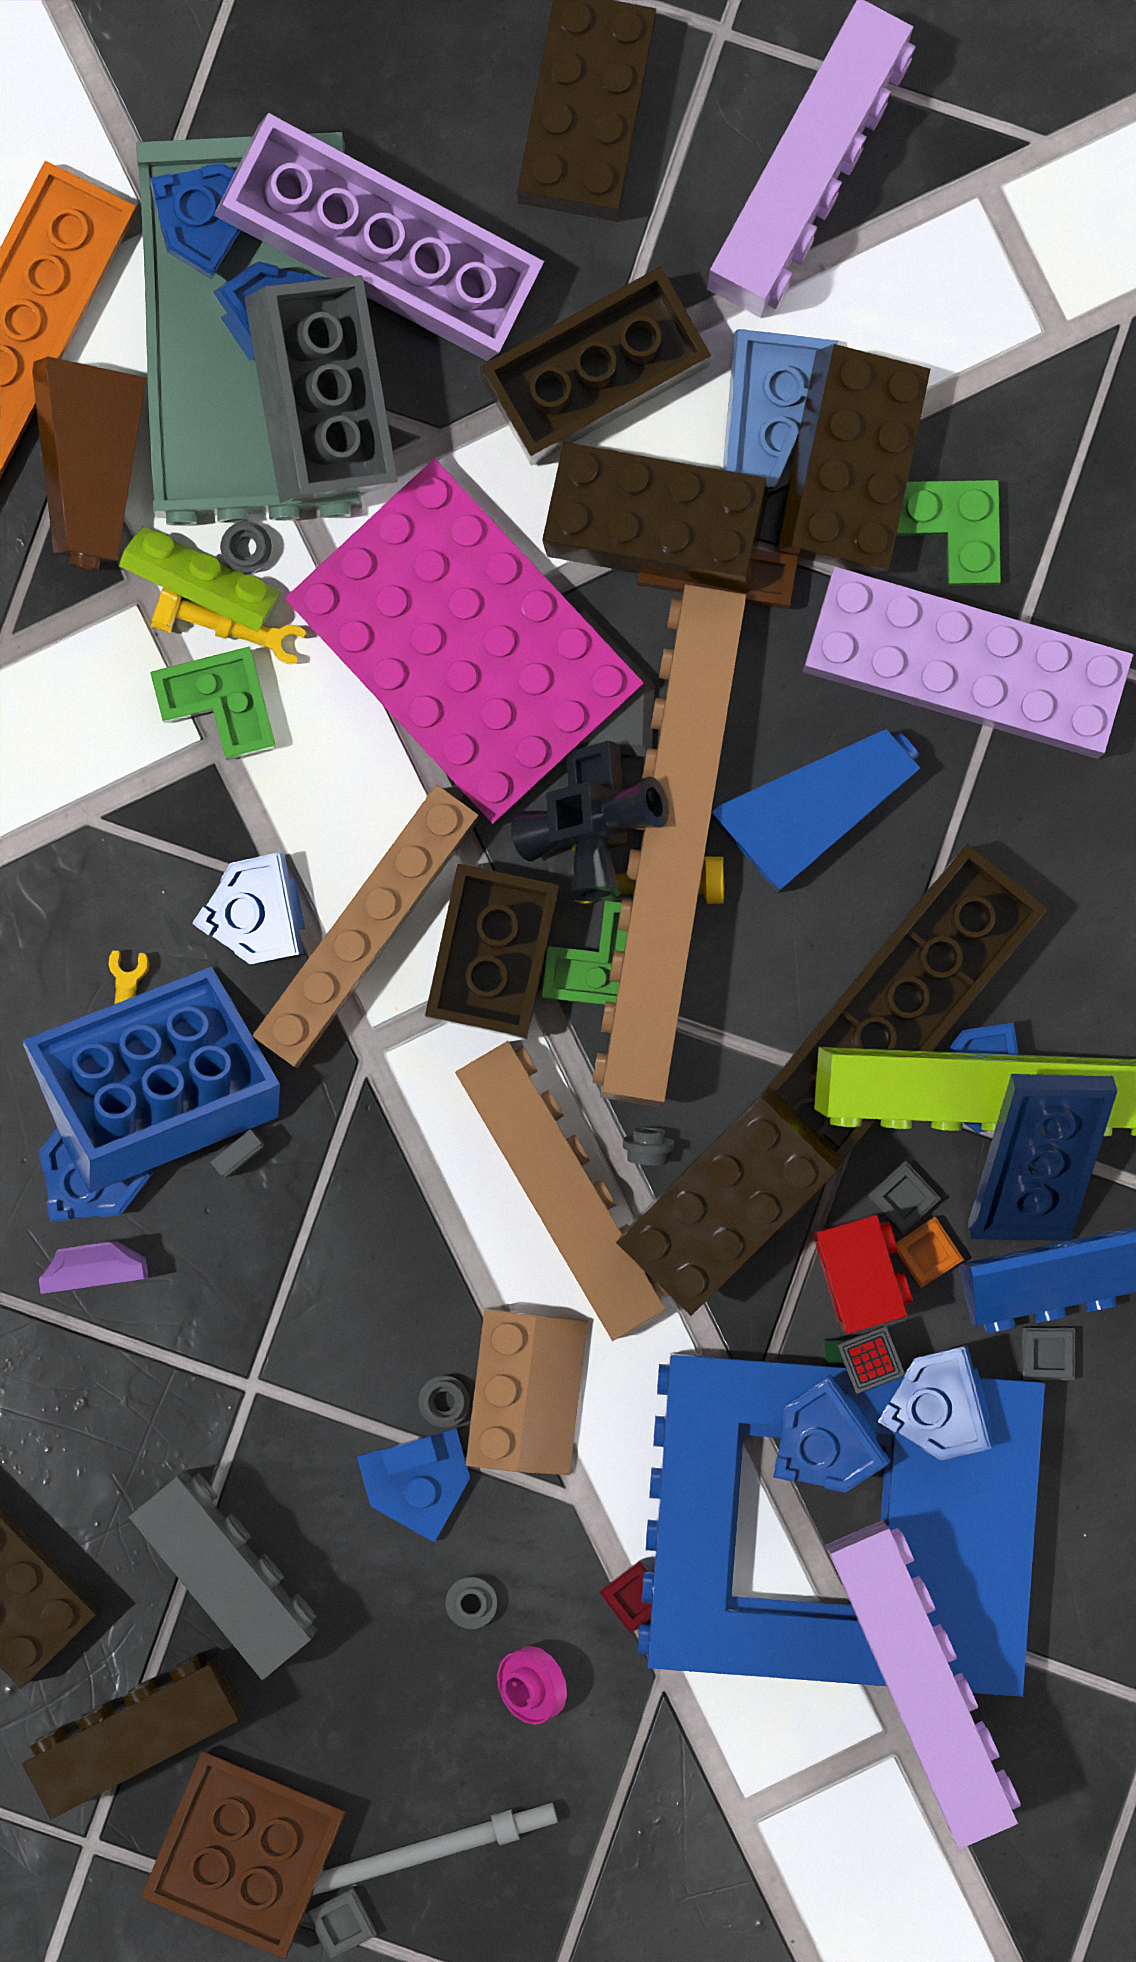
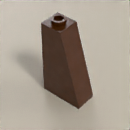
M47 356L34 361L32 374L53 553L70 557L68 565L72 567L99 570L100 563L117 561L146 377Z

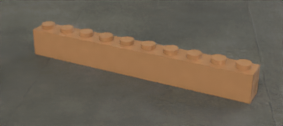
M685 584L682 599H671L667 628L676 630L674 648L663 649L659 678L667 679L668 685L665 699L655 698L650 727L660 730L657 749L647 748L642 776L643 779L653 777L662 785L668 799L669 817L665 826L661 828H634L644 831L641 850H630L626 879L635 881L632 901L622 899L617 930L626 931L627 935L624 952L614 950L609 981L619 982L616 1002L606 1001L601 1032L610 1033L607 1053L597 1052L592 1083L602 1084L600 1098L662 1108L665 1101L746 594Z

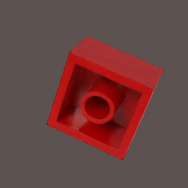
M870 1214L812 1232L842 1332L849 1334L907 1316L904 1305L913 1301L904 1272L894 1273L889 1254L898 1251L889 1222L879 1223L878 1216Z

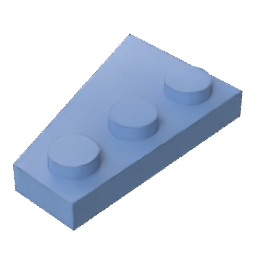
M737 329L734 332L723 458L724 471L763 477L767 479L768 490L776 487L799 434L815 353L817 350L829 345L837 344L839 340Z

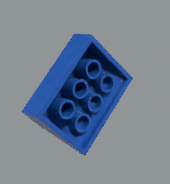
M212 966L23 1040V1046L65 1148L89 1193L278 1118L280 1083Z
M1136 1226L958 1264L971 1325L978 1326L984 1324L985 1333H992L1015 1328L1014 1318L1034 1314L1036 1323L1066 1317L1065 1307L1085 1303L1087 1312L1117 1306L1115 1296L1136 1292Z

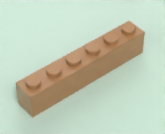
M436 784L252 1036L292 1066L298 1068L480 820L478 814Z
M506 1041L455 1071V1074L610 1339L614 1341L665 1311L666 1309L661 1300L669 1294L647 1273H644L642 1268L616 1243L629 1225L625 1224L618 1229L608 1210L617 1206L602 1179L593 1184L591 1183L582 1167L591 1160L576 1135L574 1134L567 1139L564 1137L556 1123L557 1120L564 1117V1114L551 1092L547 1090L539 1094L530 1079V1076L537 1073L538 1070L524 1046L521 1045L513 1050L509 1041Z

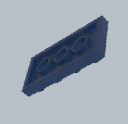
M1011 1074L967 1224L971 1239L1071 1241L1118 1091L1113 1076Z

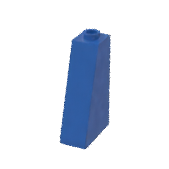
M885 729L719 805L711 812L710 817L773 889L779 893L917 773L920 767L914 760L920 755L903 734L899 732L893 737Z

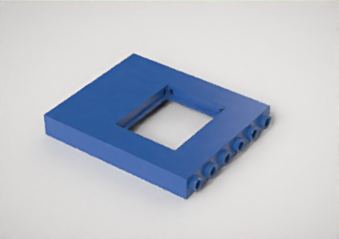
M670 1353L669 1364H659L657 1395H667L665 1416L655 1415L653 1447H663L661 1468L651 1467L649 1490L650 1499H659L657 1520L647 1519L645 1545L646 1551H655L654 1572H644L641 1600L642 1603H652L650 1624L640 1623L638 1655H647V1668L887 1686L852 1605L732 1596L743 1437L747 1435L781 1438L785 1406L831 1374L843 1393H850L878 1434L876 1440L879 1445L886 1446L885 1453L890 1462L884 1467L880 1521L883 1520L890 1531L899 1528L905 1537L914 1558L913 1562L905 1566L911 1579L920 1576L936 1609L927 1614L932 1627L941 1624L956 1654L957 1659L948 1663L953 1676L962 1673L972 1693L1023 1697L1044 1406V1382L980 1376L990 1415L988 1425L994 1447L946 1460H939L924 1451L921 1446L878 1422L904 1376L856 1394L845 1366Z

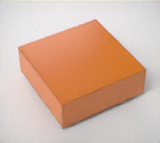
M932 1217L896 1241L898 1251L896 1253L919 1288L924 1287L964 1260L936 1217Z

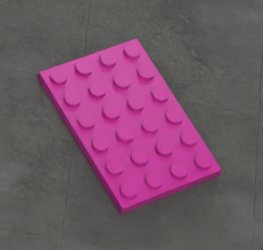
M435 458L284 598L493 825L563 762L571 751L577 749L645 685Z

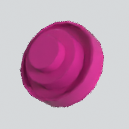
M526 1646L507 1654L500 1662L497 1673L498 1689L504 1704L514 1716L525 1723L537 1725L556 1717L563 1710L567 1699L566 1681L561 1668L551 1655L541 1648Z

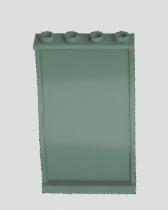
M342 132L309 134L345 154ZM252 137L136 142L144 253L147 380L154 496L153 512L157 518H166V525L197 524V516L217 515L219 523H238L248 521V514L269 513V520L287 521L299 519V511L320 510V517L343 518L351 516V509L362 508L361 493L280 503L255 358L249 361L221 319L227 312L213 293V291L258 261L301 274L309 273L326 277V279L332 278L242 231L225 261L221 263L212 280L167 253L149 183L150 178L201 169L202 166L220 162L236 171Z

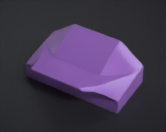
M119 1241L58 1249L51 1264L39 1277L40 1292L44 1294L149 1278L146 1257Z

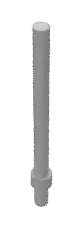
M549 1803L515 1814L510 1809L491 1815L492 1821L324 1870L321 1873L313 1895L498 1841L499 1845L520 1840L519 1834L558 1823L554 1805Z

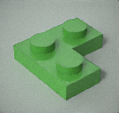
M999 481L907 482L896 536L947 535L948 586L999 585L1001 583Z
M250 646L150 672L163 723L213 711L226 760L276 748Z
M605 901L599 952L548 946L542 998L605 1005L606 1001L616 1002L619 982L609 981L614 950L624 952L627 932L617 930L622 903Z

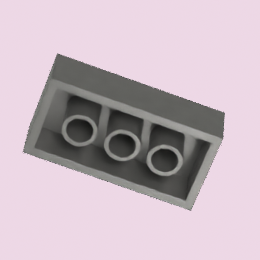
M363 275L265 286L244 297L280 503L375 491L398 482Z
M185 1470L128 1518L260 1679L263 1680L312 1639L317 1631L313 1626V1620L317 1616L299 1594L290 1598L280 1586V1580L284 1576L274 1562L265 1553L257 1558L248 1547L246 1542L251 1536L242 1523L232 1513L225 1518L212 1502L218 1496L210 1484L199 1473L191 1477Z

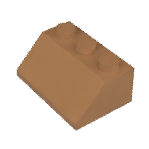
M485 1308L466 1466L512 1472L570 1475L588 1320Z

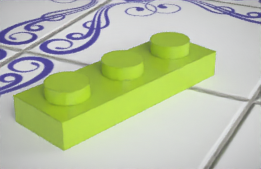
M143 525L125 548L119 564L121 568L256 632H259L274 610L281 591L265 584L255 576L235 571L229 566L220 563L213 556L199 553L172 540L167 534L153 531Z

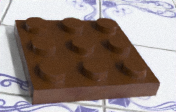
M201 1751L141 1898L282 1959H286L347 1811L206 1751Z

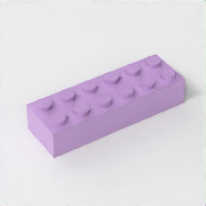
M865 0L856 1L710 268L707 290L759 318L763 316L767 306L775 310L778 308L791 283L789 280L793 272L788 270L791 262L794 261L799 265L802 264L815 239L813 236L817 227L812 224L816 216L823 220L827 218L839 195L838 190L842 182L837 180L840 172L847 175L851 174L864 149L862 146L867 138L862 134L864 128L867 127L872 131L875 130L888 105L886 102L891 91L886 88L889 82L898 86L912 61L911 56L916 46L909 43L913 26Z
M270 113L258 125L214 213V216L330 278L363 275L366 297L486 361L500 352L544 263L541 259Z
M834 566L802 672L1098 759L1105 753L1133 654Z
M881 1520L826 1544L830 1557L958 1848H964L1018 1824L1012 1810L1021 1806L1020 1801L1004 1769L995 1772L991 1761L999 1758V1753L983 1721L976 1724L973 1722L970 1711L977 1709L978 1705L963 1674L959 1673L953 1676L948 1663L957 1659L956 1654L941 1624L932 1627L927 1614L936 1609L920 1576L911 1579L905 1566L913 1562L914 1558L903 1533L900 1532L899 1528L890 1531L886 1523Z

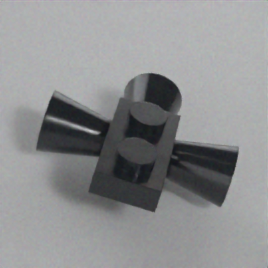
M605 741L571 751L566 756L568 787L546 793L547 811H520L514 815L511 823L513 843L520 856L526 861H535L559 847L575 851L569 897L577 901H603L619 896L621 889L609 849L628 844L627 829L661 828L665 826L669 817L668 799L657 779L646 777L623 790L620 745L611 741Z

